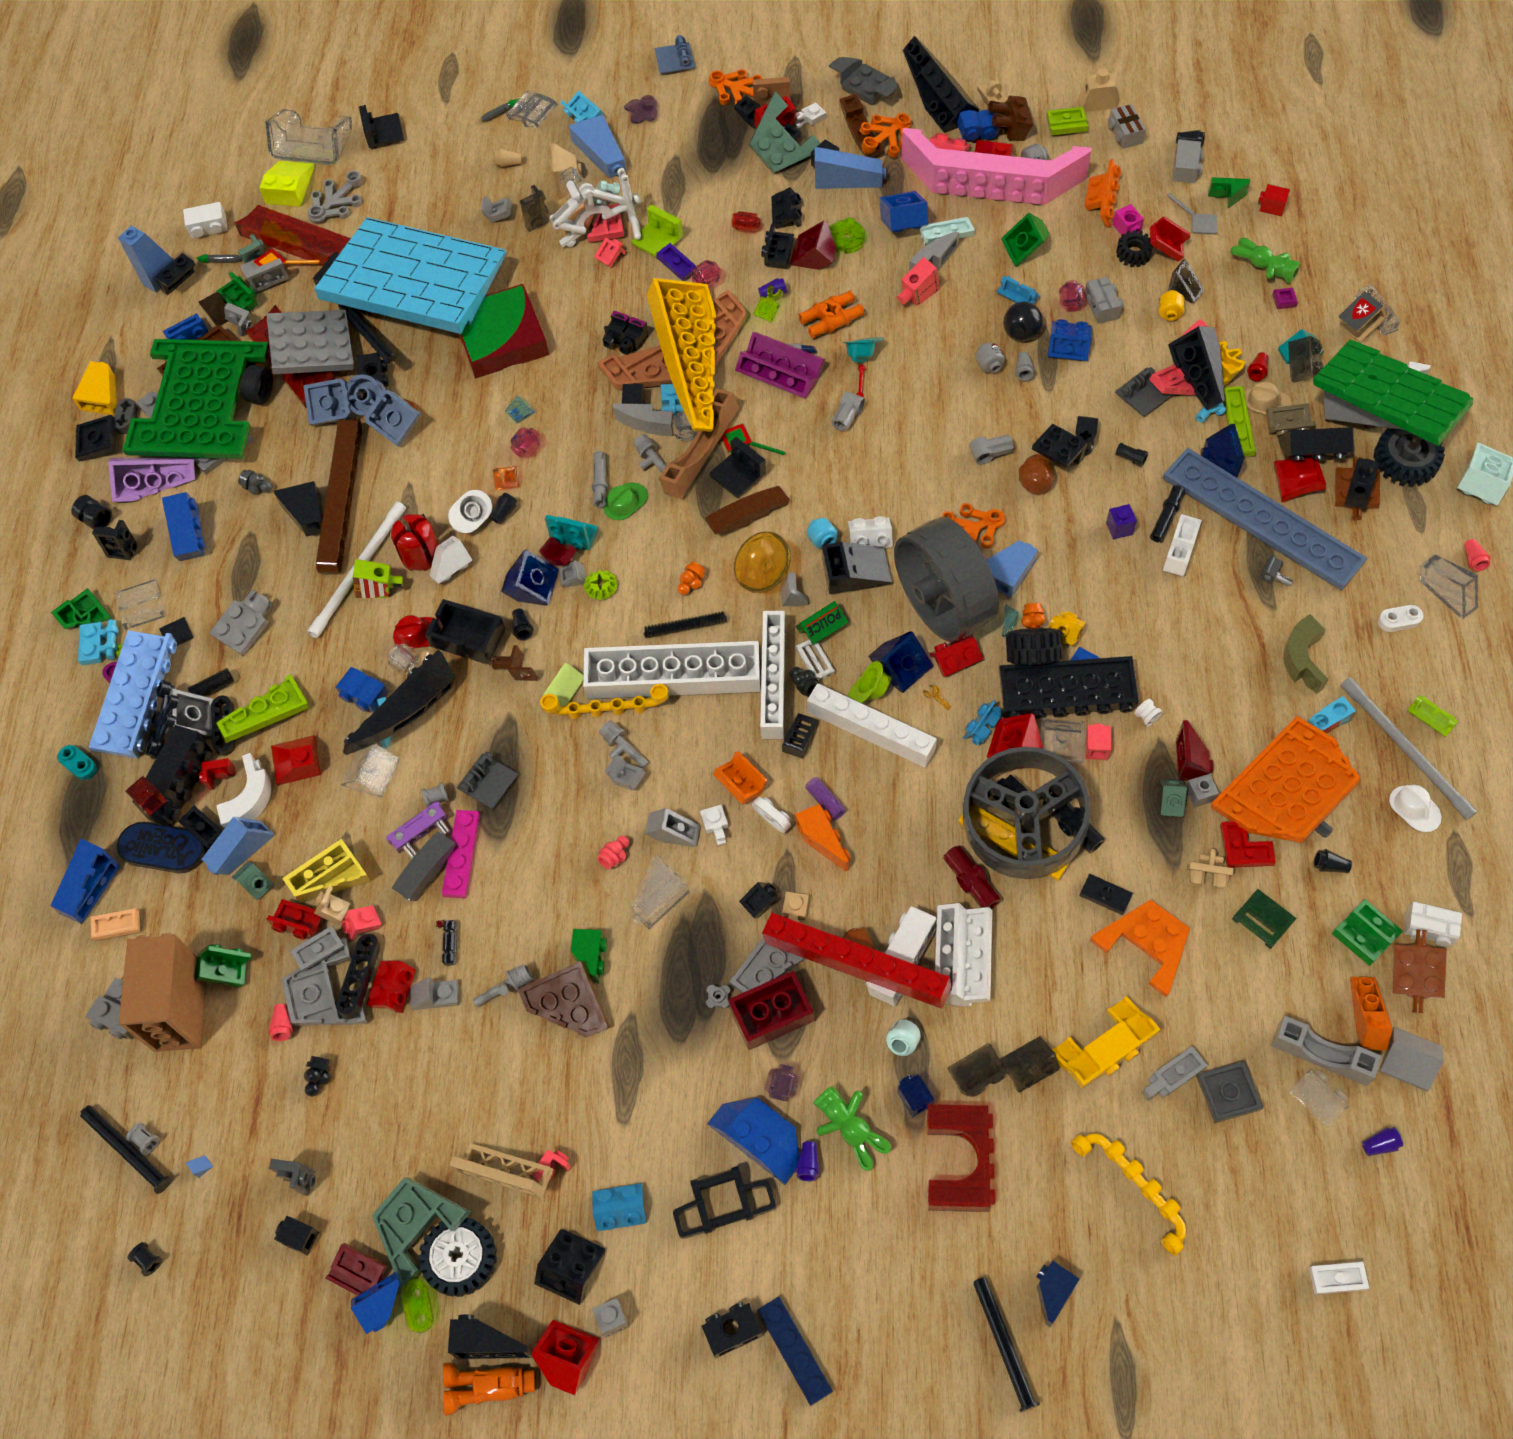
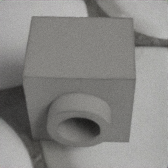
M1210 774L1188 780L1186 785L1187 793L1194 807L1211 803L1219 795Z

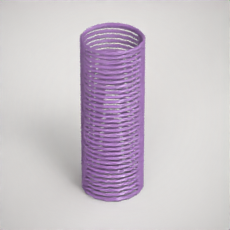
M818 777L811 779L814 783L810 785L807 783L805 788L824 810L829 812L833 820L843 816L846 809Z

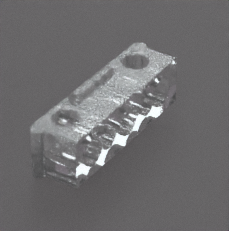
M1371 284L1359 289L1355 299L1365 291L1384 306L1387 318L1377 327L1385 336L1398 331L1401 320L1375 287Z

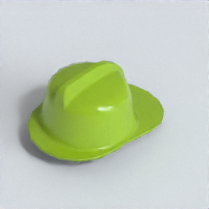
M872 662L865 669L862 676L850 689L847 695L848 698L863 703L866 699L875 700L884 695L891 682V677L883 671L881 662Z

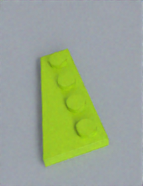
M291 674L286 676L285 681L281 684H274L268 688L269 691L261 697L256 696L251 699V703L246 707H239L217 722L218 729L226 743L309 709L306 699Z

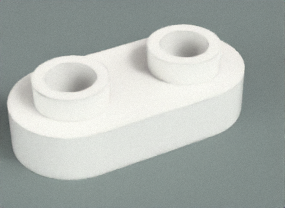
M1415 605L1386 609L1380 614L1378 625L1387 632L1411 629L1419 626L1424 615L1422 610Z
M757 797L751 803L753 809L779 832L785 833L791 827L790 817L785 812H779L775 809L773 803L768 798Z

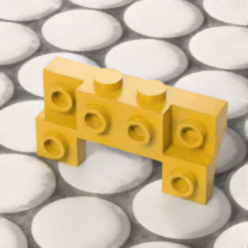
M1127 996L1113 1007L1107 1009V1013L1116 1025L1084 1047L1083 1051L1070 1036L1059 1046L1050 1050V1054L1064 1072L1068 1071L1081 1089L1098 1077L1101 1078L1105 1074L1108 1076L1114 1074L1120 1068L1119 1064L1124 1060L1127 1062L1133 1060L1139 1055L1138 1049L1155 1037L1161 1030L1152 1018L1139 1010Z

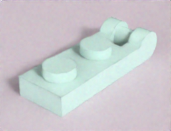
M601 180L595 189L618 195L620 183L608 184L607 181ZM593 197L595 205H609L611 202Z

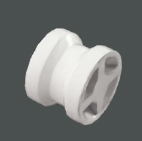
M1147 699L1135 710L1134 714L1138 718H1142L1144 725L1149 727L1162 716L1163 711L1160 708H1156L1151 699Z

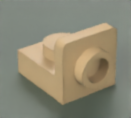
M328 886L325 892L320 891L316 897L314 904L317 907L314 914L340 925L350 903L330 894L333 887Z

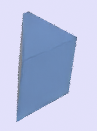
M206 1155L186 1162L189 1169L198 1178L213 1167Z

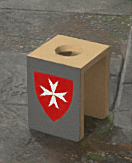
M1365 291L1339 315V319L1345 323L1342 326L1343 330L1358 342H1362L1387 318L1384 306Z

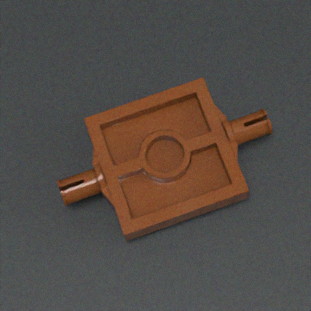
M1354 457L1352 468L1336 467L1335 506L1353 509L1352 519L1356 520L1357 517V520H1361L1360 508L1344 505L1357 462V457ZM1380 469L1377 470L1366 508L1379 509ZM1358 486L1356 488V491L1359 493H1363L1364 488Z
M1416 930V944H1395L1393 994H1403L1413 998V1013H1417V1003H1419V1013H1423L1424 999L1430 997L1445 998L1447 949L1433 948L1426 945L1427 930H1422V939H1420L1421 930Z

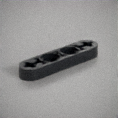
M373 934L362 935L356 943L336 1003V1009L343 1019H353L361 1010L380 951V943ZM360 962H368L364 969H356ZM361 982V986L357 990H349L353 983Z

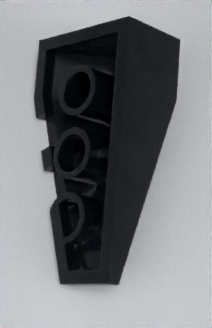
M1198 326L1169 343L1168 346L1175 366L1181 369L1185 380L1193 386L1194 393L1205 409L1210 410L1225 402L1220 345L1214 327Z

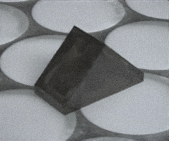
M1186 259L1182 260L1172 272L1168 291H1177L1183 295L1184 300L1195 303L1205 290Z

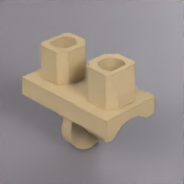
M992 80L986 85L977 86V91L982 96V101L985 104L989 105L991 100L1005 103L1008 99L1001 90L1002 85L998 81Z
M1210 848L1208 855L1199 854V860L1207 861V864L1190 862L1187 863L1186 870H1190V883L1203 885L1205 873L1213 874L1212 886L1226 888L1229 876L1233 875L1234 868L1215 866L1214 863L1223 864L1224 857L1215 856L1216 850Z

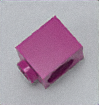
M1130 204L1115 211L1112 225L1121 235H1126L1127 231L1132 233L1133 230L1139 233V231H1142L1144 218Z

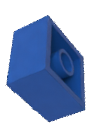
M916 191L879 197L881 220L891 231L902 232L906 228L919 229L923 225H928L927 201Z

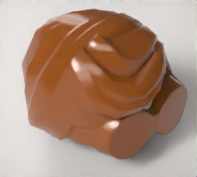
M1041 454L1032 455L1027 458L1019 468V481L1028 492L1036 495L1047 493L1052 487L1055 473L1050 459Z

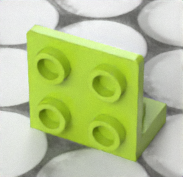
M651 204L647 208L648 224L641 230V239L636 240L633 238L631 244L656 257V253L666 245L671 243L674 246L683 237L681 219Z

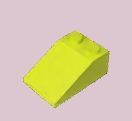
M278 161L264 174L259 187L265 203L301 207L315 167L314 163Z

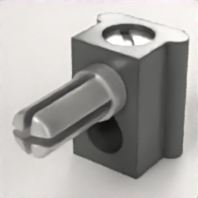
M1271 555L1266 561L1259 579L1265 580L1268 583L1277 580L1287 586H1291L1293 583L1292 579L1278 572L1283 561Z

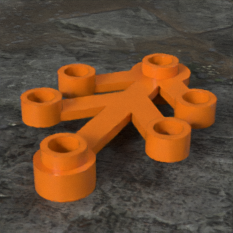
M739 69L737 72L725 75L722 71L716 70L711 72L708 81L712 87L717 88L720 104L727 105L730 103V95L726 93L724 87L730 88L735 104H737L742 99L740 92L754 97L753 89L747 86L753 85V80L763 78L761 75L747 78V72L744 69Z
M899 113L894 118L875 114L872 117L871 124L867 122L862 123L860 127L861 134L869 135L870 132L880 133L875 138L865 137L861 145L862 151L865 154H872L875 152L877 145L888 138L889 148L887 154L893 158L897 157L900 151L899 147L902 149L903 128H910L911 126L910 116L905 113ZM881 124H889L891 126H881ZM899 130L901 138L897 146L895 132Z
M963 503L960 506V515L962 517L971 516L981 519L980 521L973 522L957 518L950 511L942 514V517H950L951 520L958 523L975 543L979 531L987 527L986 534L981 537L980 542L981 546L986 549L993 546L995 530L1000 528L1005 522V515L1002 511L991 509L984 512L973 509L969 503Z

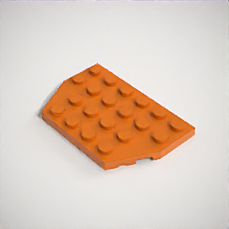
M1296 716L1211 803V808L1228 820L1235 821L1240 828L1242 827L1248 833L1303 843L1360 783V776L1351 767L1347 756H1344L1335 738Z

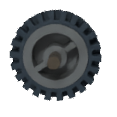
M1387 428L1378 440L1373 458H1375L1374 461L1379 462L1378 469H1380V472L1385 470L1383 474L1385 478L1389 475L1392 476L1391 482L1395 483L1396 479H1400L1399 485L1404 486L1406 481H1408V486H1414L1415 482L1417 485H1422L1424 481L1427 483L1431 477L1434 478L1445 457V454H1443L1445 447H1441L1443 442L1437 446L1406 430Z

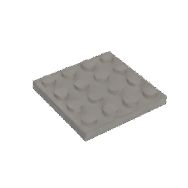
M346 310L266 313L273 374L354 370Z

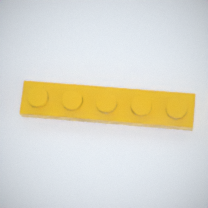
M971 803L969 816L977 835L1017 857L1015 828ZM962 814V816L960 817V819L958 820V824H960V825H962V826H963V814ZM1026 843L1023 845V847L1027 850H1031L1034 848V846L1031 843ZM1041 843L1042 859L1058 853ZM1069 864L1048 876L1059 881Z

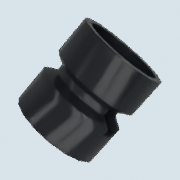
M89 495L78 497L72 505L71 513L73 517L85 523L93 530L95 527H107L112 520V511Z

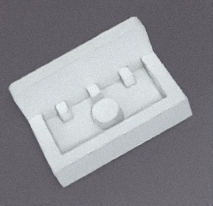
M879 516L874 519L864 520L857 518L853 521H848L850 543L884 548L893 546L892 527L889 518Z

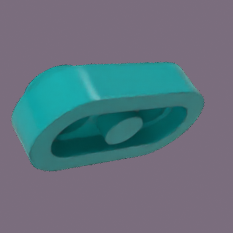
M67 745L58 752V761L78 779L89 780L96 774L97 765L76 746Z

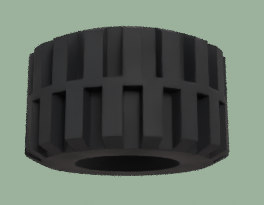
M1027 628L1010 631L1006 634L1007 661L1017 665H1038L1061 660L1063 658L1061 631L1054 628Z

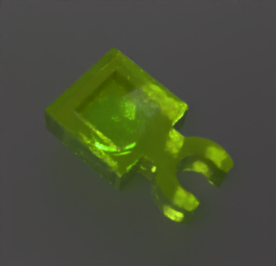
M769 285L767 288V298L761 296L753 313L756 317L770 323L773 322L780 307L776 301L783 295L781 289H778V292L773 295L774 287L772 285Z

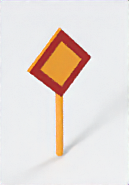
M273 248L253 261L258 267L279 258L283 265L320 263V260H285Z

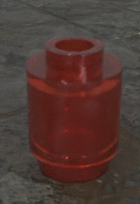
M734 212L732 228H736L738 231L753 233L756 232V229L760 228L761 219L757 213Z

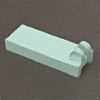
M964 217L923 225L920 228V238L926 246L934 240L955 231L959 232V238L974 236L975 229L969 218Z

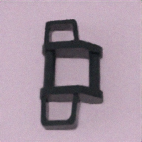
M735 1166L731 1168V1171L699 1181L697 1179L690 1180L695 1201L674 1209L673 1216L679 1237L686 1239L703 1233H711L712 1229L744 1219L746 1221L754 1219L753 1217L774 1211L776 1203L768 1181L744 1185L739 1167ZM734 1180L743 1209L709 1220L701 1190ZM765 1188L770 1204L751 1211L746 1191ZM697 1207L703 1227L684 1232L680 1224L679 1215Z

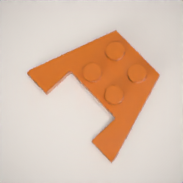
M1149 900L1093 934L1090 941L1108 953L1121 936L1126 938L1162 965L1150 980L1149 985L1167 997L1170 993L1190 928L1155 902Z

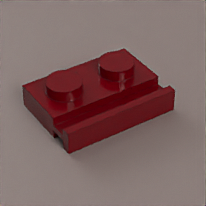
M343 1243L330 1267L329 1275L325 1279L358 1296L382 1280L388 1265Z

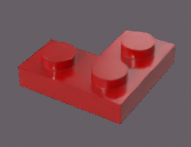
M1235 821L1221 822L1220 829L1226 866L1228 868L1275 865L1272 841L1249 842L1247 831L1242 827L1240 828Z

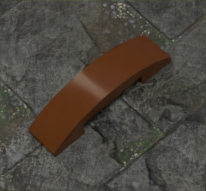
M857 94L841 98L839 102L844 118L855 143L863 155L873 157L884 153L885 150L881 143L877 145L875 152L872 154H865L862 151L861 145L864 138H875L873 132H870L869 135H863L860 132L861 124L867 122L863 114V106Z

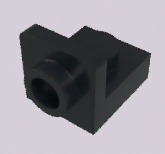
M757 882L739 902L753 918H758L773 902L777 903L780 898L776 894L778 892L772 884L769 882Z

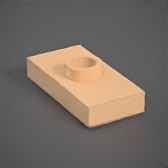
M137 908L91 916V939L94 941L140 932V917Z

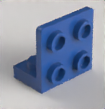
M1063 319L1052 321L1048 356L1088 361L1092 326L1081 321L1076 323H1068L1067 320Z

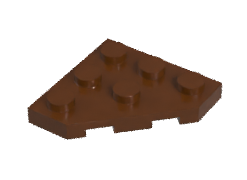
M584 961L577 962L518 989L527 1012L541 1016L563 1028L573 1030L579 1035L590 1037L610 1028Z

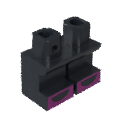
M614 310L609 325L604 326L605 335L602 341L603 346L609 349L618 344L619 351L628 355L632 350L637 351L648 337L647 322L634 317L630 318V316Z

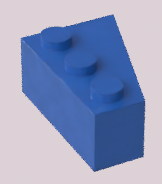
M187 492L162 497L174 557L179 561L204 556L206 546L201 533L199 508L195 498H192Z
M80 839L50 906L59 914L82 924L120 868V865L103 848Z

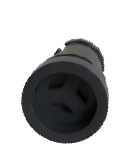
M1120 443L1115 455L1131 460L1132 463L1142 467L1147 460L1148 452Z

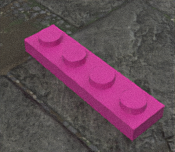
M456 810L451 840L457 844L447 860L442 888L443 897L466 899L480 819L479 811Z

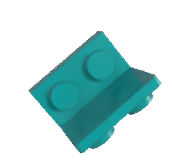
M546 515L545 517L549 536L554 537L560 545H573L575 549L590 550L598 531L597 526L560 516Z

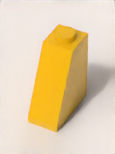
M90 361L72 397L79 410L114 416L117 406L116 376L109 364Z

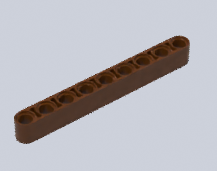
M359 419L338 421L316 558V568L319 574L341 573L362 438V423Z

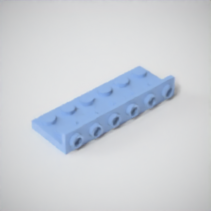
M127 631L89 744L91 751L139 758L140 752H143L145 748L146 733L150 731L152 726V714L158 708V697L156 696L158 685L161 680H164L165 674L169 672L171 656L176 652L177 643L171 633H166L164 637Z

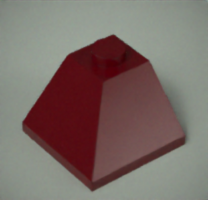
M825 220L798 235L790 262L792 266L820 270L832 264L836 246Z
M1183 720L1175 740L1178 780L1188 781L1212 773L1213 760H1209V751L1189 721Z

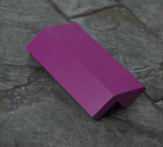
M752 332L747 351L740 352L735 371L800 397L807 398L820 377L825 359L758 332Z

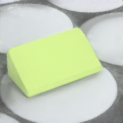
M564 663L543 696L545 694H554L558 699L559 706H567L582 685L584 675L569 664Z

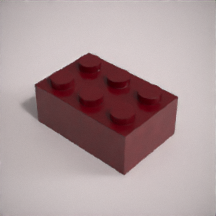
M794 970L728 999L729 1009L748 1050L814 1022V1011Z

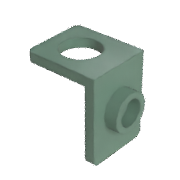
M1160 779V784L1163 787L1161 815L1183 817L1187 786L1184 781Z

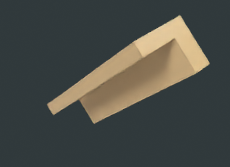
M469 1143L463 1159L453 1156L449 1165L462 1174L539 1198L543 1197L554 1170L542 1164ZM475 1151L481 1153L483 1160L479 1163L471 1162ZM500 1158L503 1166L499 1169L491 1168L489 1163ZM518 1164L521 1165L523 1173L518 1176L510 1173L509 1169ZM537 1171H542L543 1175L539 1184L531 1180L530 1175Z

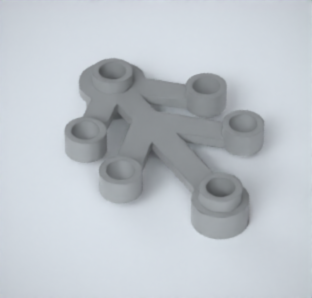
M358 171L348 172L346 174L347 182L334 194V181L326 179L323 182L326 202L322 206L320 205V202L323 201L321 192L316 190L311 193L313 206L308 210V218L311 222L319 223L324 221L326 217L332 216L346 219L350 216L347 206H341L338 209L330 208L352 204L353 207L362 205V199L358 194L343 197L351 188H358L361 185L362 178Z

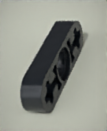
M223 695L216 697L211 703L212 746L219 755L227 756L234 751L235 740L226 743L224 748H221L223 736L218 729L217 722L232 713L234 705L227 696ZM225 703L226 705L223 706V712H224V714H222V712H221V710H220L219 708H221V707H222V704Z

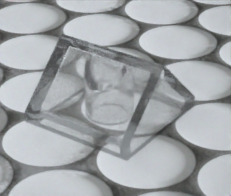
M1040 718L1039 734L1043 745L1042 749L1054 752L1068 762L1082 763L1086 739L1085 721Z
M377 744L356 751L341 785L382 798L400 759Z

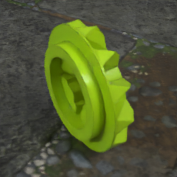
M598 569L597 572H590V575L585 577L584 590L593 599H607L617 590V579L608 569L606 571ZM599 579L603 581L601 590L598 587Z

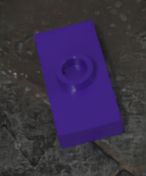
M671 243L656 253V258L682 281L686 280L697 270V266Z

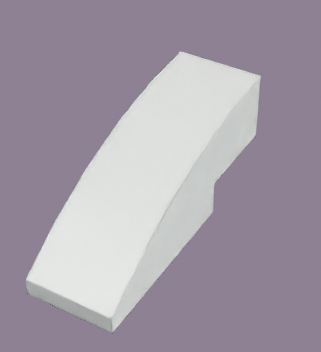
M1181 514L1163 571L1184 576L1202 520Z

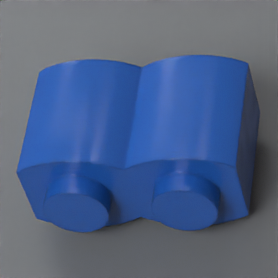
M989 110L960 112L957 125L962 139L976 140L981 138L988 140L996 138L1000 127L992 126V117L995 113H989Z
M353 667L349 668L335 687L339 692L338 696L348 703L349 701L354 702L364 712L367 710L374 712L379 706L377 699L386 697L389 693L383 683Z

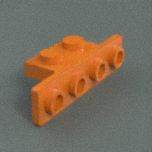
M1114 159L1109 160L1107 173L1089 178L1084 205L1087 211L1101 207L1100 217L1106 227L1111 226L1112 218H1114L1113 210L1114 204H1116V193L1119 189V176H1121L1120 166L1116 165Z

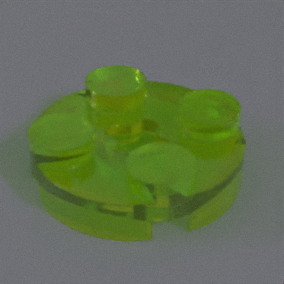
M848 217L829 226L836 246V252L841 250L845 251V254H850L862 248L865 240V230L861 224L855 222L854 218Z

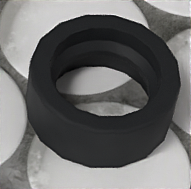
M250 365L242 376L241 395L247 402L259 405L264 404L272 392V372L267 367Z

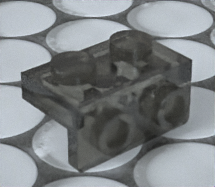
M535 185L531 186L532 195L520 200L525 227L529 232L549 223L547 217L549 211L544 203L546 197L543 191L538 190Z
M1308 336L1288 342L1290 380L1298 382L1314 378L1324 367L1321 361L1323 347L1320 340Z
M1040 1036L999 1059L1000 1066L1013 1080L1015 1089L1019 1093L1059 1070L1055 1052Z
M990 1043L983 1045L947 1068L961 1094L971 1097L981 1094L984 1091L983 1088L988 1084H996L1002 1081L1004 1075L1009 1072L1008 1068L1002 1065Z

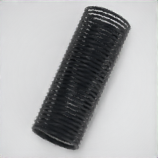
M225 668L218 674L215 673L207 680H201L198 684L191 685L187 689L189 693L206 696L234 682V679L229 670Z

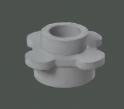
M710 985L707 987L709 995L706 1005L709 1008H727L729 1006L728 994L730 993V988L727 985L722 987Z

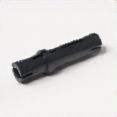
M1174 485L1168 498L1164 500L1163 510L1150 535L1152 541L1156 543L1163 542L1172 518L1180 508V501L1185 493L1183 487Z

